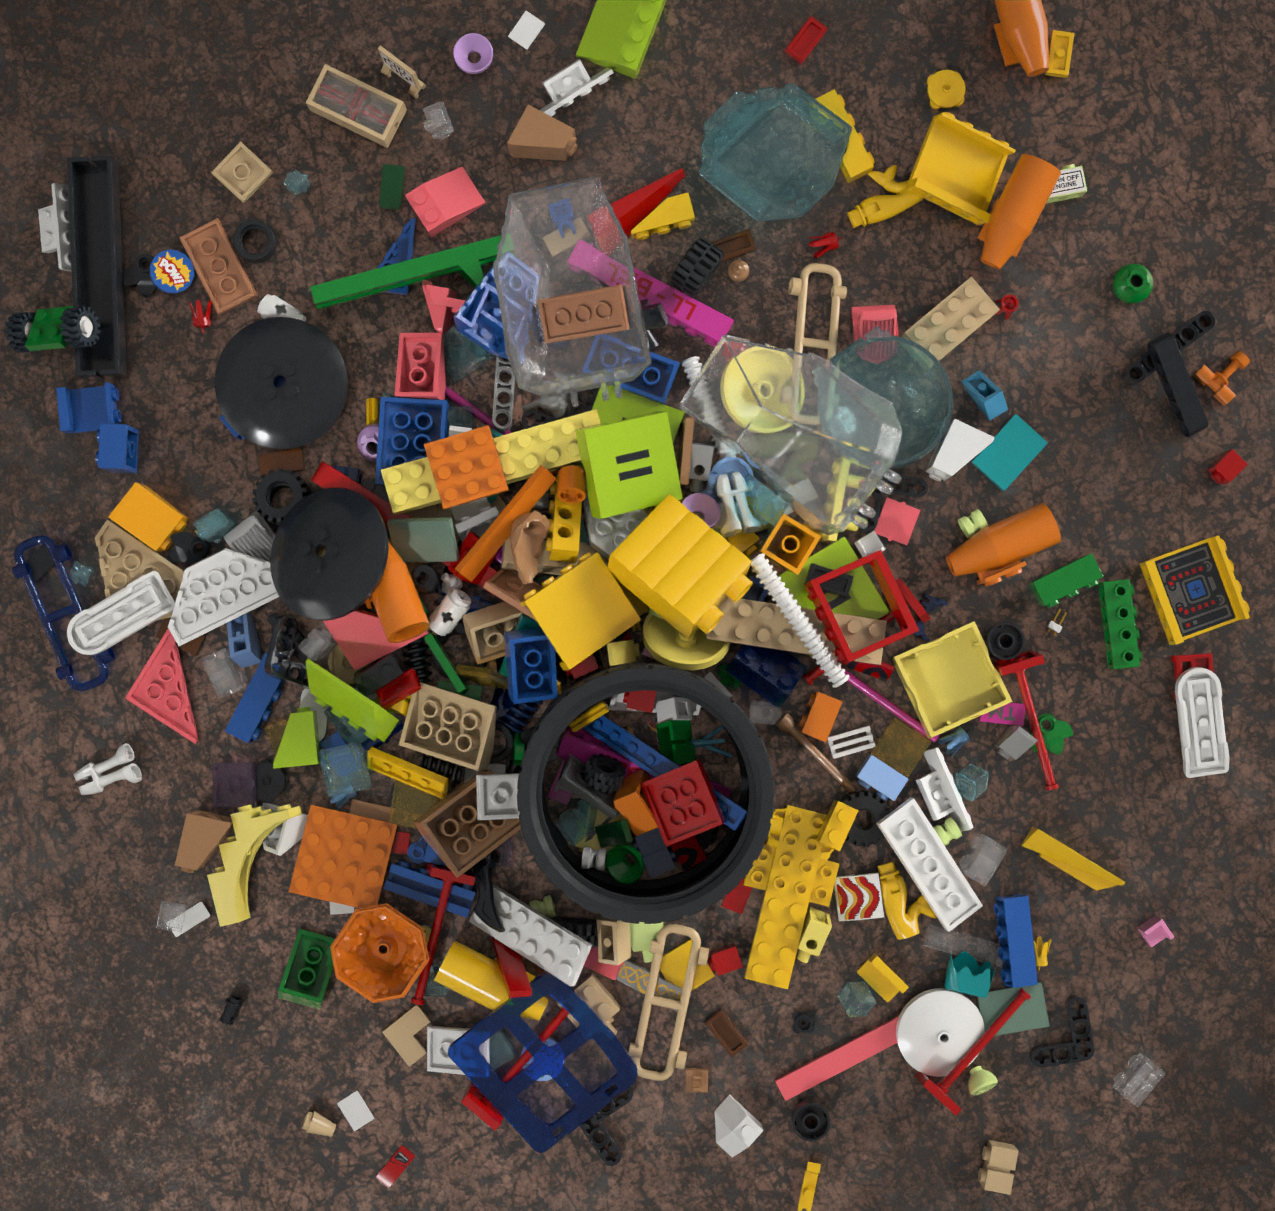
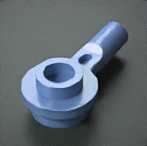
M712 470L709 473L706 490H702L700 493L711 496L719 503V497L715 493L718 472Z

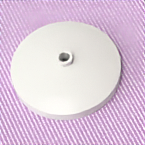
M946 988L930 989L916 995L902 1009L896 1024V1041L905 1060L917 1071L937 1077L947 1076L985 1033L982 1016L973 1002L962 993Z

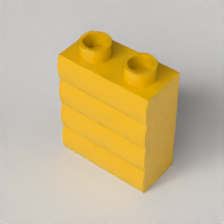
M670 494L610 554L607 567L615 579L688 640L699 628L704 633L709 634L724 616V613L718 607L727 597L737 603L753 584L746 577L752 563L751 560Z

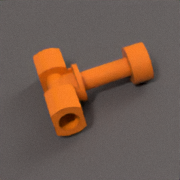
M1239 350L1230 357L1232 362L1221 373H1213L1206 365H1203L1193 375L1202 386L1207 384L1215 392L1213 396L1223 406L1227 405L1236 396L1227 387L1229 384L1227 379L1238 368L1244 369L1250 363L1247 355Z

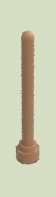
M785 713L776 722L775 726L780 731L789 732L849 793L857 791L856 786L794 726L793 718L788 713Z

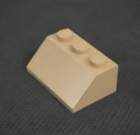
M504 601L462 615L465 632L477 665L506 655L504 632L515 631L520 615H526L525 613Z

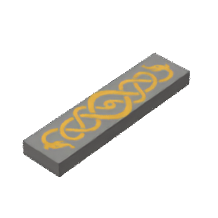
M627 959L624 961V965H621L616 980L645 995L650 970ZM658 975L654 996L680 1001L683 988Z

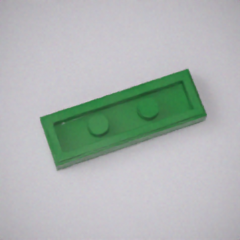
M432 633L424 637L426 643L457 692L464 694L470 689L436 635Z

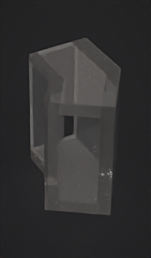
M161 901L156 928L182 932L187 904Z

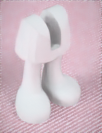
M731 473L733 490L730 488L727 474L718 475L717 495L723 500L727 513L726 524L720 530L721 536L731 537L737 535L742 530L743 533H752L760 530V521L753 517L748 507L745 493L749 489L741 473ZM733 498L737 500L741 512L742 525L738 519Z
M129 744L120 745L116 754L110 759L96 765L91 762L73 774L76 782L88 779L91 776L93 778L92 782L79 787L81 795L103 792L106 785L119 780H128L132 783H138L142 780L141 770L134 763L126 765L115 772L102 775L106 770L134 760V752Z

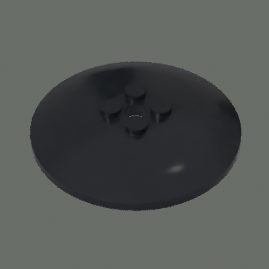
M272 317L246 326L227 343L220 355L215 371V393L223 416L241 436L263 447L292 449L314 442L328 432L335 424L346 402L348 375L341 353L324 332L299 319ZM278 376H283L286 379V384L282 388H276L274 385V380Z
M326 488L309 494L287 513L273 541L270 568L273 584L279 597L292 611L313 620H334L352 613L369 599L383 576L388 559V533L379 510L369 499L353 490ZM325 546V554L320 557V550Z

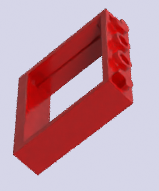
M881 550L810 580L805 584L809 594L807 597L810 601H813L816 607L815 614L818 620L823 622L825 635L829 641H832L835 648V657L838 656L842 665L848 664L919 631ZM870 563L901 632L852 653L820 584Z

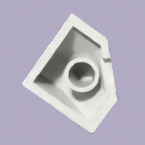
M263 802L262 811L272 808V812H276L279 806ZM302 813V815L288 819L276 827L263 841L264 850L279 856L289 850L302 839L308 814Z
M730 1094L714 1110L716 1143L732 1158L748 1148L764 1131L762 1124Z

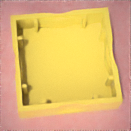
M975 621L891 659L928 739L1012 702L1000 674L990 660L988 649Z

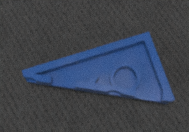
M411 218L406 223L402 233L396 242L392 244L383 262L377 268L412 259L416 218ZM409 286L384 293L408 295Z

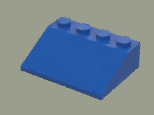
M381 397L375 485L385 486L381 473L382 469L425 458L427 454L424 444L448 437L450 405L447 400Z

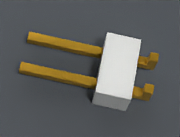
M1060 608L1053 621H1049L1047 625L1049 628L1047 632H1050V629L1055 631L1053 635L1060 633L1062 629L1060 625L1067 612L1064 613L1059 625L1055 623L1061 611Z

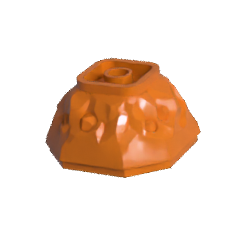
M387 903L355 909L330 946L336 978L372 1003L405 997L430 960L424 928ZM381 945L387 947L386 953L380 950Z

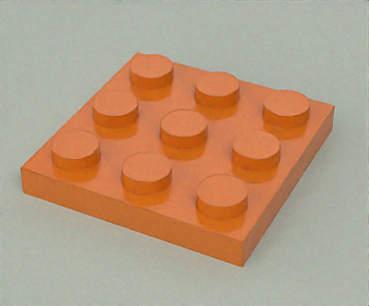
M489 425L424 444L444 510L509 491Z

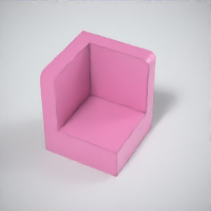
M1153 916L1137 927L1150 947L1155 946L1165 938L1170 940L1174 938V935L1163 919L1157 916Z

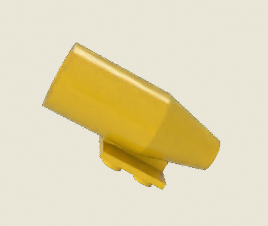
M455 940L434 979L435 982L492 1011L536 1021L540 1020L549 1002L532 985L531 996L509 998L497 958L495 957L493 960ZM526 971L531 985L535 975Z

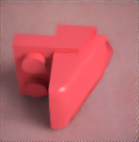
M423 280L422 288L433 326L437 332L449 335L453 313H457L466 300L457 299V292L449 288L433 286L431 281Z
M895 305L851 307L854 353H859L862 358L871 362L879 363L892 356L895 351H898L899 333Z

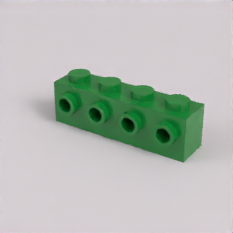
M1130 579L1101 582L1098 584L1108 669L1140 667L1142 653L1138 649L1137 644L1139 629L1135 627L1134 620L1137 617V610L1132 603V597L1134 596L1133 584H1130Z

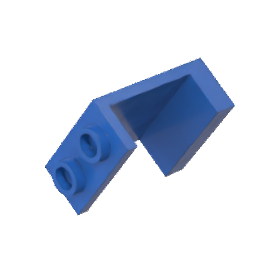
M106 382L104 386L72 390L66 387L56 388L61 432L66 434L92 432L100 429V423L119 424L121 422V413L117 409L116 402L119 401V392L113 384Z

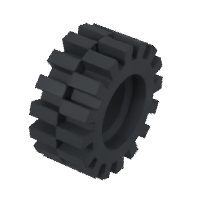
M603 754L590 756L582 775L584 781L589 782L588 785L590 787L595 786V790L602 789V792L608 790L609 793H612L613 790L615 792L618 791L626 774L625 766H622L621 762L617 763L618 759H610L611 756L607 755L604 757Z

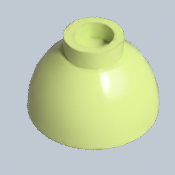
M977 1066L969 1071L971 1076L968 1080V1089L971 1095L975 1096L987 1092L998 1083L996 1076L987 1070H983L981 1066Z

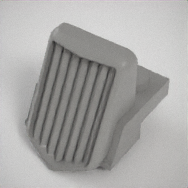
M486 497L450 508L457 523L455 525L456 531L462 543L469 531L481 537L499 516L496 507L491 508Z
M257 511L223 536L233 551L270 562L271 549L276 532Z

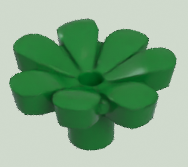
M724 664L719 666V671L716 674L718 677L723 678L720 681L723 686L729 684V687L733 690L741 686L739 681L741 668L735 665L733 668L727 667Z

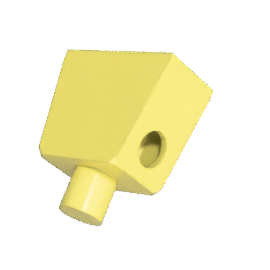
M809 906L798 949H800L797 955L798 960L809 963L812 955H820L832 928L829 913Z

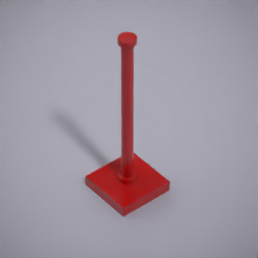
M899 577L895 580L909 610L913 609L923 623L930 620L931 618L901 578ZM890 611L880 620L887 621L886 625H888L896 618L893 612ZM820 665L808 674L804 673L802 675L809 685L813 684V680L825 672L820 670Z
M1030 650L1020 653L1013 659L997 660L992 662V664L1002 676L1011 673L1016 674L1032 734L1037 739L1035 745L1046 780L1045 788L1049 791L1059 788L1058 782H1055L1024 673L1027 668L1044 664L1045 661L1042 654Z
M427 863L426 869L429 875L441 878L444 883L427 945L430 960L420 973L415 996L411 998V1003L424 1005L425 1000L423 996L452 883L459 882L473 886L476 877L470 869L457 878L447 866Z
M1022 988L1019 989V994L941 1083L938 1081L935 1085L921 1072L914 1076L955 1116L962 1109L946 1095L948 1093L947 1089L1023 1002L1031 998Z
M565 1001L562 1004L563 1008L489 1094L475 1082H472L467 1088L461 1103L494 1131L501 1125L507 1111L496 1101V1098L568 1014H572L575 1011L568 1002Z

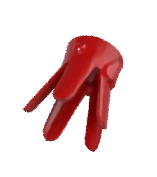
M828 232L823 234V236L809 237L810 239L821 238L808 244L810 247L827 245L816 252L813 258H818L829 250L839 248L838 240L842 239V237L837 238L834 232Z
M1006 295L1001 299H997L995 302L1001 304L998 307L1000 310L995 315L1006 312L1005 320H1008L1012 312L1016 311L1018 307V299L1014 295Z
M199 300L195 302V313L191 302H189L193 314L192 324L195 328H201L202 334L204 333V328L211 327V300L208 301L205 317L203 316Z

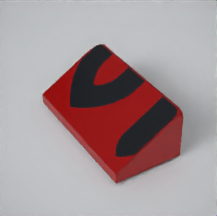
M855 661L846 664L847 668L882 681H887L895 668L893 665L881 661V665Z
M696 835L670 845L684 871L707 858Z

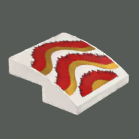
M877 872L836 877L834 890L839 921L884 917L879 874Z

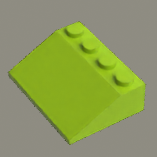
M597 0L576 57L605 68H611L613 71L636 79L667 0Z
M307 659L305 663L309 691L316 696L314 701L324 708L328 704L333 708L331 712L341 719L343 716L349 718L347 723L357 730L360 727L366 730L364 735L373 741H376L378 738L385 742L399 720L310 659Z

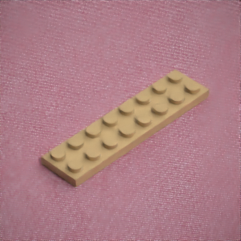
M727 597L718 607L724 613V616L705 637V639L813 655L808 652V647H804L805 643L800 641L801 637L796 635L797 631L792 629L793 625L788 624L789 620L784 618L785 614L780 612L781 608L773 603L740 599L735 603ZM800 608L801 611H805V617H809V623L812 622L814 624L812 627L817 629L816 633L821 634V640H825V646L828 645L830 647L828 650L834 653L833 643L827 639L824 632L825 626L822 621L818 620L815 610ZM833 613L852 653L885 638L887 621ZM883 648L854 661L881 665Z

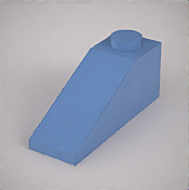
M251 611L227 622L230 658L241 668L260 663L262 660L260 641Z

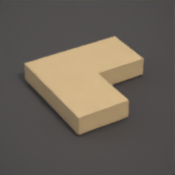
M419 1005L412 1007L382 1032L409 1067L427 1053V1050L416 1038L415 1034L429 1024L431 1020Z

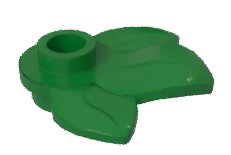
M1041 714L1037 719L1045 747L1050 752L1060 755L1064 745L1063 738L1073 736L1072 728L1067 722L1056 720L1051 714ZM1045 720H1048L1050 723L1048 728L1042 726ZM1034 744L1031 747L1033 751L1037 753V748Z

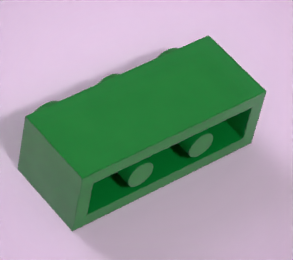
M1090 553L1028 584L1039 606L1047 605L1050 608L1059 604V599L1064 596L1071 598L1079 594L1078 589L1084 586L1089 589L1099 584L1098 579L1104 576L1093 554Z

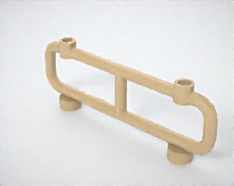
M812 263L803 268L800 278L791 277L789 281L788 293L789 295L798 296L792 383L791 386L783 385L781 387L780 402L790 403V412L796 420L819 424L827 421L831 415L832 406L836 407L839 401V395L833 393L840 299L846 298L847 287L842 286L841 274L834 266ZM812 272L827 273L833 278L829 340L804 337L808 278ZM803 346L828 349L825 392L822 398L824 406L823 412L820 415L804 414L800 412L798 407Z
M677 924L664 926L659 931L657 939H652L649 952L654 953L636 1040L635 1043L630 1042L628 1056H632L631 1066L633 1071L642 1078L655 1081L668 1079L673 1074L675 1068L684 1070L687 1052L679 1050L695 970L697 964L706 966L709 948L701 947V938L695 929ZM670 933L686 935L692 939L680 1001L654 996L666 936ZM652 1005L678 1010L667 1065L662 1072L647 1070L640 1065Z

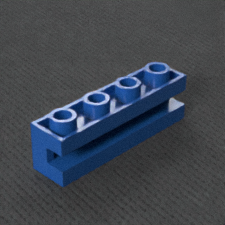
M267 653L264 654L225 729V732L246 743H253L254 740L257 741L263 731L260 728L264 721H268L273 712L270 709L273 702H277L283 692L281 687L284 681L270 677L265 672L264 664ZM276 663L273 664V667L276 668L277 671L279 667L276 666Z
M404 860L392 863L389 877L383 889L434 907L438 906L444 883L441 878L430 876L424 867L419 869L413 868L410 862ZM452 883L446 911L467 918L477 890L473 888L474 885Z
M1012 894L1010 897L997 896L995 897L994 913L997 916L998 924L996 926V934L1000 943L998 955L1002 962L1001 979L1004 985L1012 988L1038 985L1029 896L1023 894Z

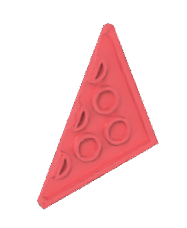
M355 610L344 617L323 621L354 670L429 634L428 629L410 640L390 643L387 641L378 615L364 610Z
M167 629L125 699L196 744L199 741L177 642L170 630Z

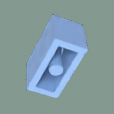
M868 754L855 774L859 778L857 783L866 789H869L870 786L877 790L876 795L886 802L888 799L895 801L908 781V778L871 754Z

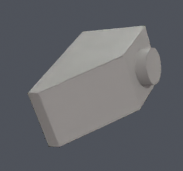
M1010 725L994 746L999 749L997 753L1006 760L1009 758L1017 760L1036 743L1037 739L1020 726Z

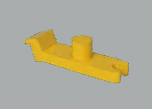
M807 1162L797 1211H802L803 1208L806 1211H811L821 1164Z

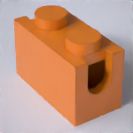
M817 691L815 695L811 694L806 705L809 707L806 715H802L798 727H801L800 732L827 742L842 701Z

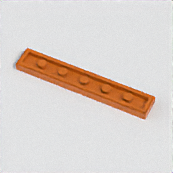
M540 465L457 565L455 570L472 582L511 535L513 521L518 516L529 513L557 478Z

